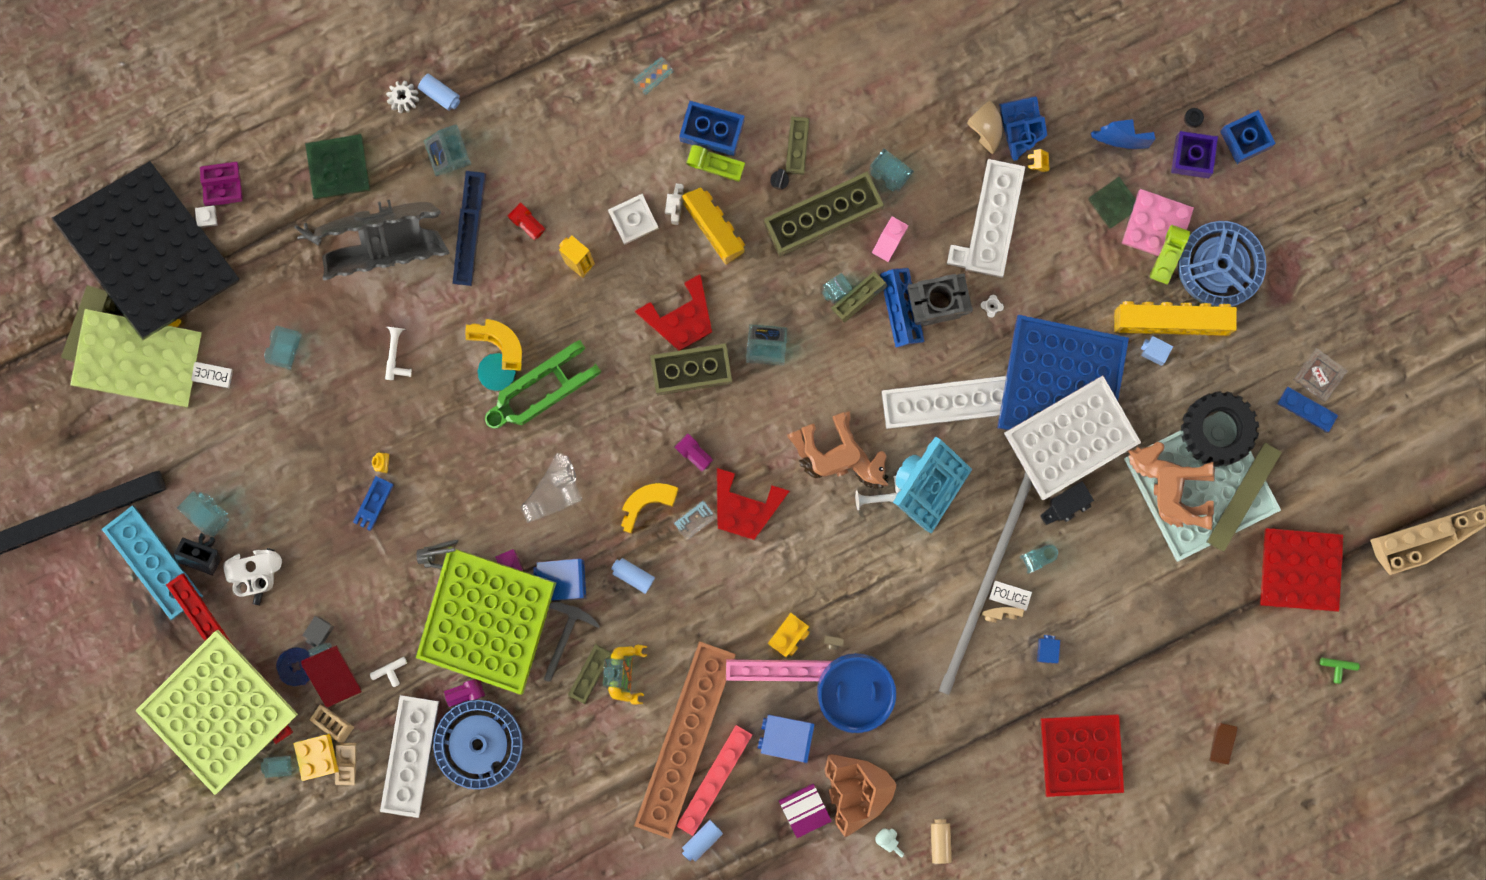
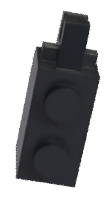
M1083 481L1051 499L1050 507L1040 515V518L1045 525L1055 521L1060 522L1063 519L1067 522L1076 517L1074 513L1078 510L1084 512L1091 508L1090 503L1094 499Z

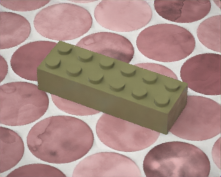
M867 171L765 218L764 225L779 257L882 211L884 204Z

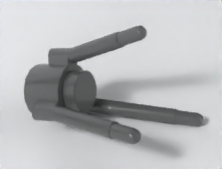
M458 540L418 549L416 553L418 564H424L425 568L442 569L443 565L432 563V561H435V555L454 552L456 549H436L456 544Z

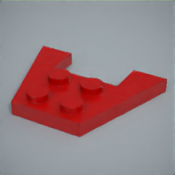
M700 274L684 283L693 300L660 318L651 302L634 311L678 351L689 347L712 333Z
M717 468L718 529L755 540L790 491L771 485L766 503L730 492L735 473Z

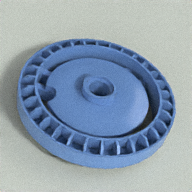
M1215 221L1202 225L1189 236L1178 261V273L1186 291L1198 302L1210 303L1211 307H1219V304H1231V307H1234L1252 297L1261 286L1266 273V256L1260 241L1246 227L1229 221ZM1221 233V236L1210 238L1202 243L1194 255L1193 264H1190V255L1197 241L1209 234ZM1226 234H1230L1233 236L1232 238L1226 237ZM1237 238L1244 242L1252 254L1254 262L1252 278L1248 276L1250 272L1249 255L1243 245L1237 241ZM1219 260L1225 262V269H1222L1218 266ZM1190 269H1193L1195 275L1192 276ZM1197 279L1203 287L1212 292L1227 293L1228 287L1234 286L1240 293L1232 296L1213 295L1202 289L1195 280ZM1244 282L1248 283L1246 288L1242 286Z
M485 700L467 701L453 707L441 719L434 736L433 749L435 759L443 774L459 786L469 789L493 787L507 779L516 769L523 751L522 732L514 716L501 705ZM482 710L496 715L493 719L483 715L470 716L460 721L454 729H450L452 723L466 712ZM499 718L504 722L502 726L497 722ZM507 727L511 735V753L504 767L495 774L493 762L498 761L501 763L507 751V737L504 729ZM447 732L451 733L449 740H445ZM476 739H480L483 742L481 750L474 748L473 743ZM445 744L449 745L450 755L455 764L468 773L478 774L479 779L467 777L451 765L446 754ZM490 772L491 777L484 778L483 773Z

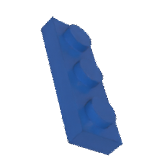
M1286 387L1277 403L1279 406L1325 432L1330 431L1338 417L1334 412L1289 387Z

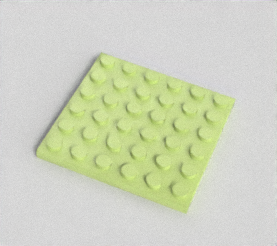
M219 630L215 631L135 710L214 795L218 794L298 715Z

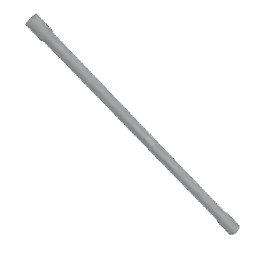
M1026 471L947 673L944 675L938 690L947 695L951 692L959 666L1032 485V481Z

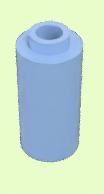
M429 73L423 77L418 85L420 91L448 111L451 109L455 110L460 103L459 94Z
M624 558L620 561L617 559L611 568L614 570V576L644 594L648 592L655 580L654 576Z
M709 820L682 847L684 850L682 854L689 861L693 859L696 862L723 835V832Z

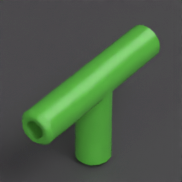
M1328 658L1320 659V665L1335 667L1334 683L1337 684L1342 683L1343 669L1358 671L1360 668V664Z

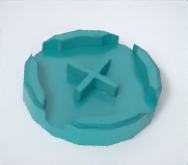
M500 353L484 357L479 363L477 370L481 384L495 392L501 391L512 384L516 376V370H502V354Z

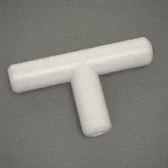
M402 657L370 673V677L372 680H375L387 674L392 686L396 687L400 683L394 670L407 664V660L405 657Z

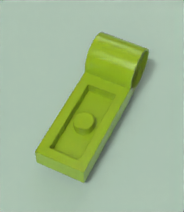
M692 145L686 162L688 166L737 182H740L745 167L744 162L709 152L707 149L697 145Z
M1175 225L1169 227L1165 243L1150 273L1151 279L1168 285L1189 239L1190 231Z

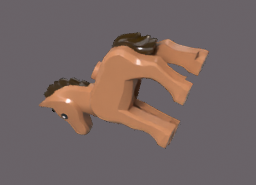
M850 411L832 417L842 444L825 454L818 451L814 445L815 424L787 434L789 440L796 447L799 456L803 458L799 460L800 466L804 467V471L811 477L821 478L837 474L839 477L847 474V469L852 468L855 476L866 487L879 489L889 485L886 480L889 476L885 474L886 453L883 451L878 452L871 462L869 461L863 449L855 442L850 431ZM802 433H803V436H804L805 444H804V442H803V440H802Z

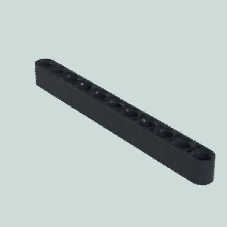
M155 471L0 531V555L165 491L167 488L161 472Z

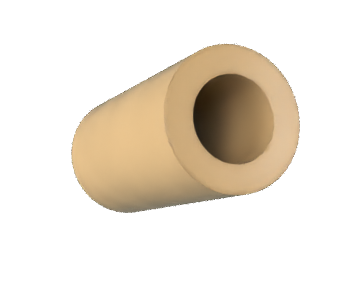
M934 819L935 823H931L932 863H952L950 823H946V819Z

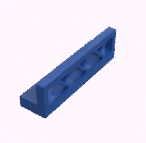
M909 268L891 269L881 273L880 277L887 284L883 291L895 347L925 342L921 325H915L907 286L912 284ZM903 273L904 283L901 281L899 274ZM904 292L908 295V302L904 298ZM908 311L912 313V320L908 316ZM912 329L916 332L917 339H913Z

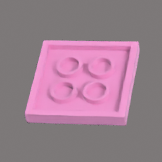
M1140 189L1122 244L1159 256L1169 227L1175 225L1187 230L1194 207Z

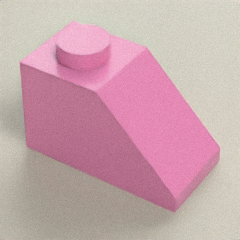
M892 216L872 253L889 262L906 233L908 225Z

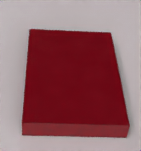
M337 645L301 661L302 667L326 708L362 692L359 683Z

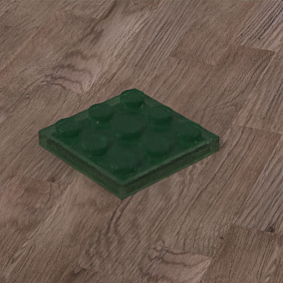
M361 134L305 143L314 200L371 191Z

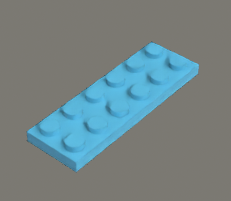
M132 505L102 528L103 532L170 620H174L184 612L166 586L177 576L184 573L201 598L203 597L135 506Z

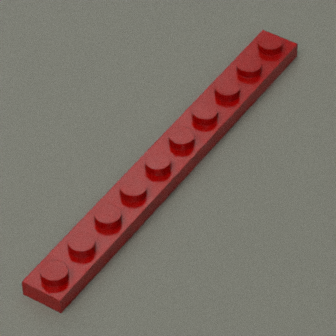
M184 573L166 584L204 641L215 631L219 630L232 644ZM289 725L273 739L275 744L293 733Z

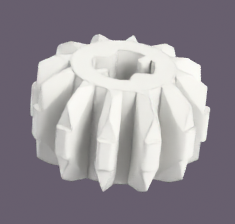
M396 81L397 87L391 85L389 88L392 92H387L386 94L389 97L387 103L392 104V110L398 108V112L402 113L403 109H405L409 113L408 107L416 108L413 102L419 101V98L416 97L418 91L413 90L414 85H408L407 81H403L402 85ZM403 94V96L405 95L406 98L404 100L402 98L400 99V95Z

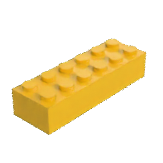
M1125 301L1114 310V333L1229 336L1236 331L1237 307H1231V304H1219V307H1211L1210 303H1202L1200 306H1192V303H1181L1180 306H1173L1171 302H1163L1161 305H1154V302H1142V305H1134L1132 301Z

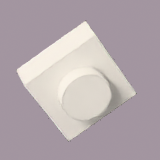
M215 206L195 208L197 226L203 228L218 225Z
M951 245L947 264L966 268L970 248Z

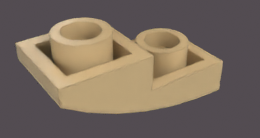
M1012 607L994 608L983 611L981 616L985 617V621L996 623L997 620H1002L1003 613L1006 614V618L1017 620V617H1023L1024 609Z

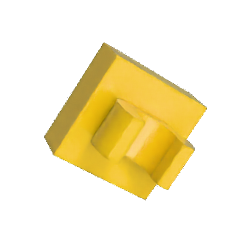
M1039 149L1034 150V154L1028 155V159H1034V164L1029 165L1028 168L1041 172L1049 171L1048 152Z

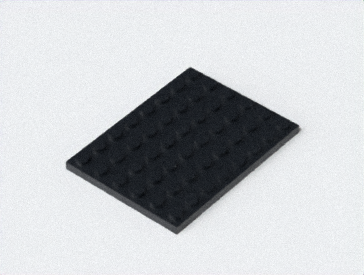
M151 161L52 217L54 224L142 341L239 282V277L201 227L197 226L195 219Z

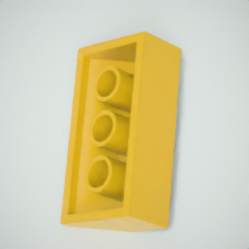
M700 187L682 195L683 205L725 265L744 253L743 247L745 244L739 236L736 238L733 234V226L729 221H724L722 210L718 205L715 207L712 204L713 198L707 190L704 192Z

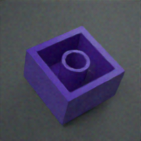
M1180 131L1175 139L1171 173L1209 179L1214 170L1218 136Z

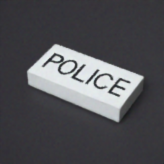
M195 362L191 381L230 388L233 369Z
M994 581L989 600L1026 611L1032 592Z

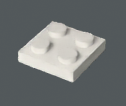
M643 194L608 209L624 245L659 229Z

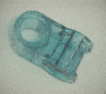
M1046 545L1019 557L1023 559L1027 567L1026 572L1029 574L1055 561L1058 557V550L1053 545ZM1050 548L1053 550L1054 556L1052 559L1045 558V549Z

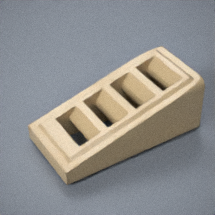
M322 704L318 706L310 718L311 722L327 734H330L337 742L344 743L354 729V726ZM325 712L326 715L324 716L322 721H318L322 714ZM331 717L332 719L330 720V722L328 723V725L325 726L326 722H327V721L329 720V718ZM338 722V724H337V726L335 727V729H334V730H331V729L333 728V726L335 725V723Z

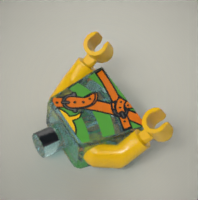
M637 644L634 648L632 646L617 647L611 656L605 658L603 687L608 689L613 699L630 701L633 705L643 704V702L638 701V696H644L643 693L631 694L633 655L646 657L647 654L642 653V649L647 648V646Z

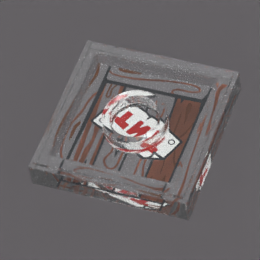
M1316 348L1293 380L1325 402L1348 370Z

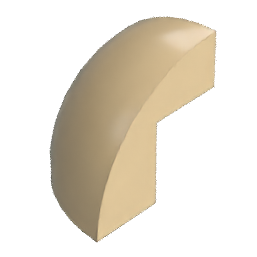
M988 101L968 120L967 124L981 136L979 142L993 154L1001 142L1003 123L997 107L992 101Z

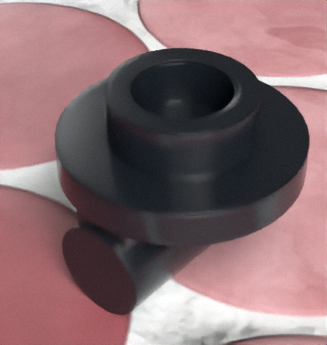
M778 169V171L771 175L770 183L773 188L782 190L788 186L789 177L785 173L786 170Z

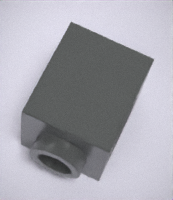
M314 616L302 636L307 638L305 642L313 647H316V645L323 646L335 626L319 616Z

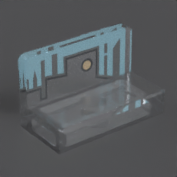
M702 500L674 521V525L686 541H688L717 519V516L706 502Z

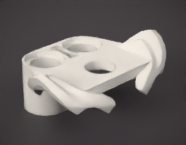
M254 550L255 556L240 559V554H237L225 561L223 564L225 578L227 582L233 583V592L241 597L269 591L274 584V573L280 569L282 564L280 555L271 550ZM249 561H253L256 564V569L253 572H249L246 569V564ZM261 578H263L266 581V585L264 588H261L259 586V580ZM243 582L247 585V591L245 593H243L240 589V586Z

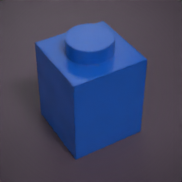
M1044 635V639H1038L1037 662L1059 664L1060 640H1055V636Z

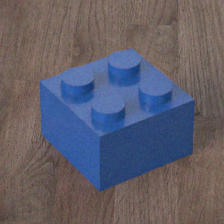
M1259 110L1225 125L1220 131L1237 165L1271 149L1276 144Z

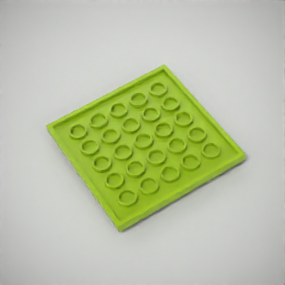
M458 549L454 552L446 553L416 658L522 695L556 582Z

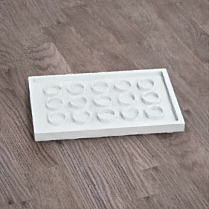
M1103 376L1004 433L1042 500L1052 496L1141 443Z

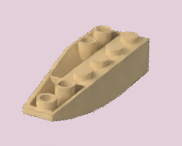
M1481 505L1371 539L1375 556L1389 575L1427 564L1486 526V506Z

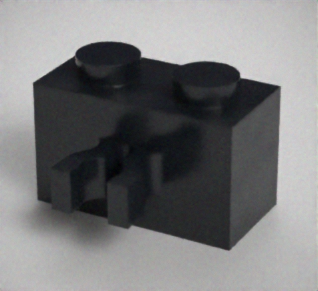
M203 533L200 534L198 543L182 537L174 552L177 562L213 576L221 561L218 550L210 548L214 545L215 538L210 537V540L204 544L203 541L206 537Z

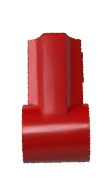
M521 202L507 215L517 227H521L534 241L546 230Z

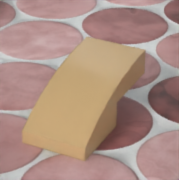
M337 743L336 761L339 772L335 773V785H355L356 743Z

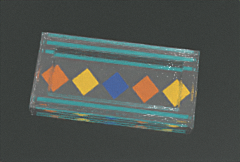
M661 56L634 78L633 82L646 95L669 77L674 70Z

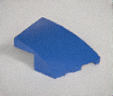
M1036 96L999 104L1006 140L1012 159L1015 161L1027 150L1034 147L1038 141L1047 136L1045 117L1040 115Z
M1133 119L1114 121L1109 125L1101 127V131L1091 132V137L1102 143L1128 149L1149 148L1155 140L1154 132L1135 134Z

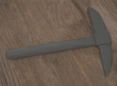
M558 602L550 603L549 608L568 614L569 618L544 676V680L547 682L552 680L575 621L580 619L600 628L595 619L582 611V609Z

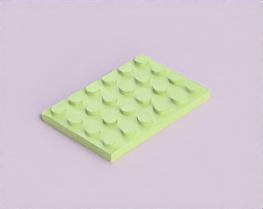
M85 309L70 386L188 407L193 367L197 360L202 332L166 326L142 341L125 317Z

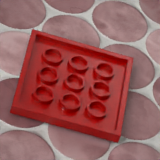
M1266 528L1264 531L1260 606L1339 612L1343 534Z
M1119 714L1040 718L1045 797L1124 793Z

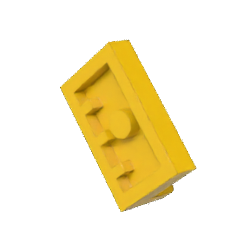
M790 613L767 644L784 657L788 655L792 657L798 649L796 646L797 642L800 639L804 641L810 633L807 630L809 626Z

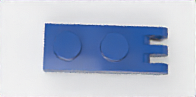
M375 476L353 523L358 524L362 518L360 526L364 528L367 522H370L367 530L371 531L394 484Z

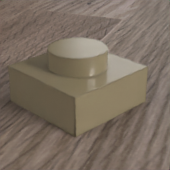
M824 636L823 644H827L829 649L838 650L839 646L843 647L844 639Z

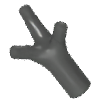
M307 223L303 224L304 229L298 225L294 226L302 234L297 236L298 240L307 239L317 246L321 244L322 239L313 240L314 234L309 230Z

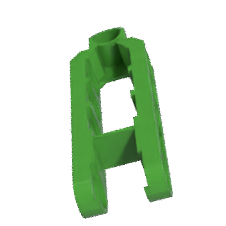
M578 340L501 390L497 406L486 413L485 422L492 429H498L508 422L524 425L601 373V370L597 364H594L592 368L584 373L580 372L570 380L566 378L560 366L585 350L581 340ZM551 372H554L562 387L552 394L548 393L546 398L537 404L530 405V408L522 414L515 415L509 406L510 399Z

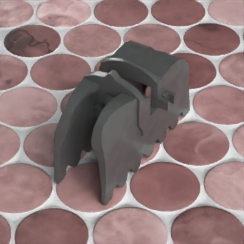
M387 200L388 207H381V201L378 202V213L370 214L369 211L356 212L354 215L340 218L315 228L313 240L324 238L327 235H340L346 231H358L361 245L344 247L324 254L322 256L324 265L323 280H329L338 275L348 276L357 271L367 272L376 267L386 268L395 266V263L402 265L414 259L425 260L434 255L444 256L450 254L438 231L423 229L419 226L421 219L437 218L441 211L430 202H415L391 207L390 200Z

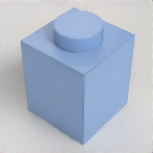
M1152 336L1149 340L1145 339L1141 349L1143 352L1141 356L1162 366L1166 362L1173 346Z

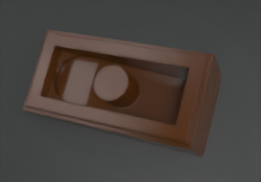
M1216 722L1209 761L1229 765L1237 734V726Z

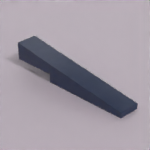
M465 172L452 284L472 286L486 173Z

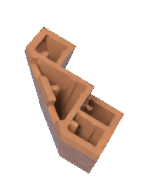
M833 754L828 755L825 774L831 782L832 788L829 789L831 804L836 806L835 824L844 837H848L881 814L893 799L896 783L888 772L868 761Z

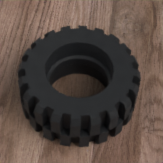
M1216 391L1204 395L1190 405L1187 413L1183 416L1182 420L1184 423L1181 425V431L1184 434L1182 441L1187 444L1185 448L1188 452L1191 451L1194 454L1192 457L1196 460H1202L1203 464L1214 462V467L1228 466L1245 458L1249 451L1255 447V440L1259 436L1257 432L1259 422H1256L1254 418L1257 414L1255 411L1252 412L1250 410V403H1244L1242 401L1243 397L1239 395L1233 396L1232 392L1222 393L1221 391ZM1212 412H1224L1234 420L1237 434L1235 440L1230 445L1217 447L1206 439L1203 432V421Z

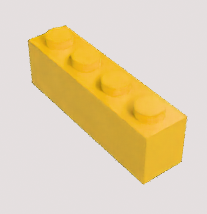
M572 235L569 239L566 237L559 246L561 248L559 251L565 264L583 278L595 265L590 250Z

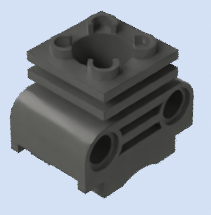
M965 273L923 280L907 286L915 325L923 324V326L960 319L961 316L970 314L973 311ZM934 293L944 294L949 301V306L940 309L936 308L931 304L929 296Z

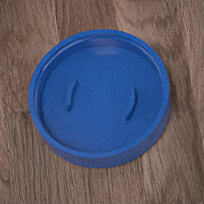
M854 653L835 659L825 668L818 682L817 697L823 715L833 726L850 733H863L877 728L890 716L896 701V687L889 670L883 663L872 656Z

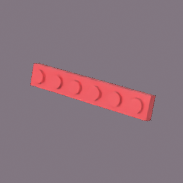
M737 725L734 727L678 822V828L694 836L751 739V733Z

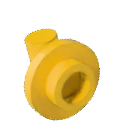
M377 453L373 457L372 466L375 471L388 473L390 454Z

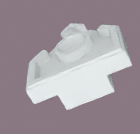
M676 183L674 194H667L665 214L671 215V223L673 225L680 223L682 195L684 192L683 184Z

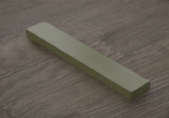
M1263 443L1207 539V543L1222 552L1225 551L1282 452L1267 443Z

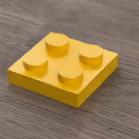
M330 734L293 743L302 781L339 772Z

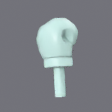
M883 828L875 837L876 843L888 852L894 850L900 857L904 856V853L897 847L899 843L896 840L897 832L894 829Z

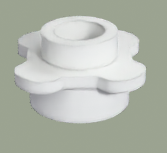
M991 295L987 301L981 303V308L986 310L987 316L990 318L994 317L995 313L1002 311L1004 308L996 295Z

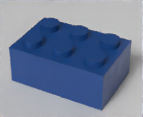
M689 101L679 135L680 142L735 156L745 116Z

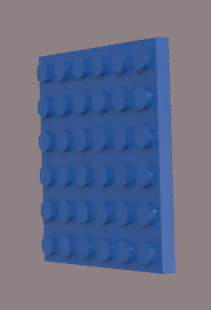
M1017 315L997 428L1010 430L1101 376L1105 378L1118 401L1129 338Z

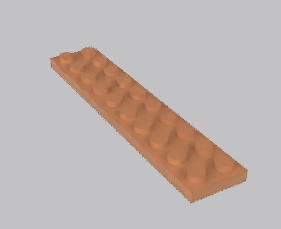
M699 641L638 813L635 827L669 839L672 838L727 681L726 659L734 660L736 654Z

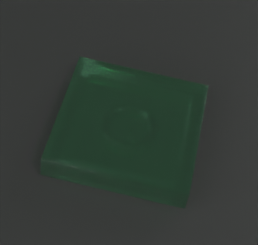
M1117 177L1090 196L1088 201L1107 227L1111 229L1131 215L1136 199L1121 178Z

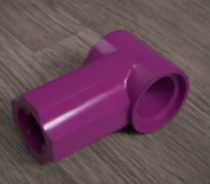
M687 433L674 448L703 472L713 459Z
M477 679L464 682L463 685L444 691L449 707L486 696L481 681Z

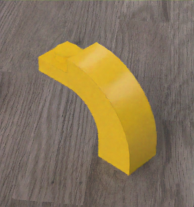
M491 319L485 320V326L476 323L466 325V340L487 341L495 344L502 352V370L521 371V345L517 336L509 327Z
M655 483L636 490L627 499L622 508L624 512L629 513L628 516L625 515L621 524L624 527L623 531L632 534L640 510L648 504L661 503L673 507L679 488L668 484Z

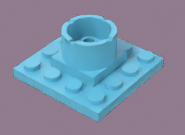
M937 437L928 445L922 457L912 455L902 463L903 466L899 468L896 475V485L901 491L897 493L893 502L929 533L933 532L972 471V468Z

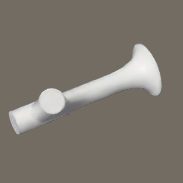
M387 327L391 334L385 379L394 380V375L411 377L412 369L395 367L398 339L401 332L406 329Z
M893 476L896 493L864 496L856 491L857 510L859 511L862 505L868 503L894 502L897 493L901 491L896 485V476Z

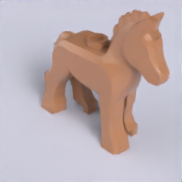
M1156 442L1143 449L1137 447L1136 450H1128L1130 453L1128 456L1129 462L1133 466L1132 468L1135 469V472L1141 473V476L1158 479V484H1154V495H1157L1159 515L1162 520L1170 525L1174 524L1177 528L1179 526L1183 527L1184 522L1186 525H1196L1212 530L1214 501H1207L1203 505L1189 507L1181 502L1185 480L1215 481L1214 462L1193 468L1158 460L1159 455L1164 451V444L1162 442Z

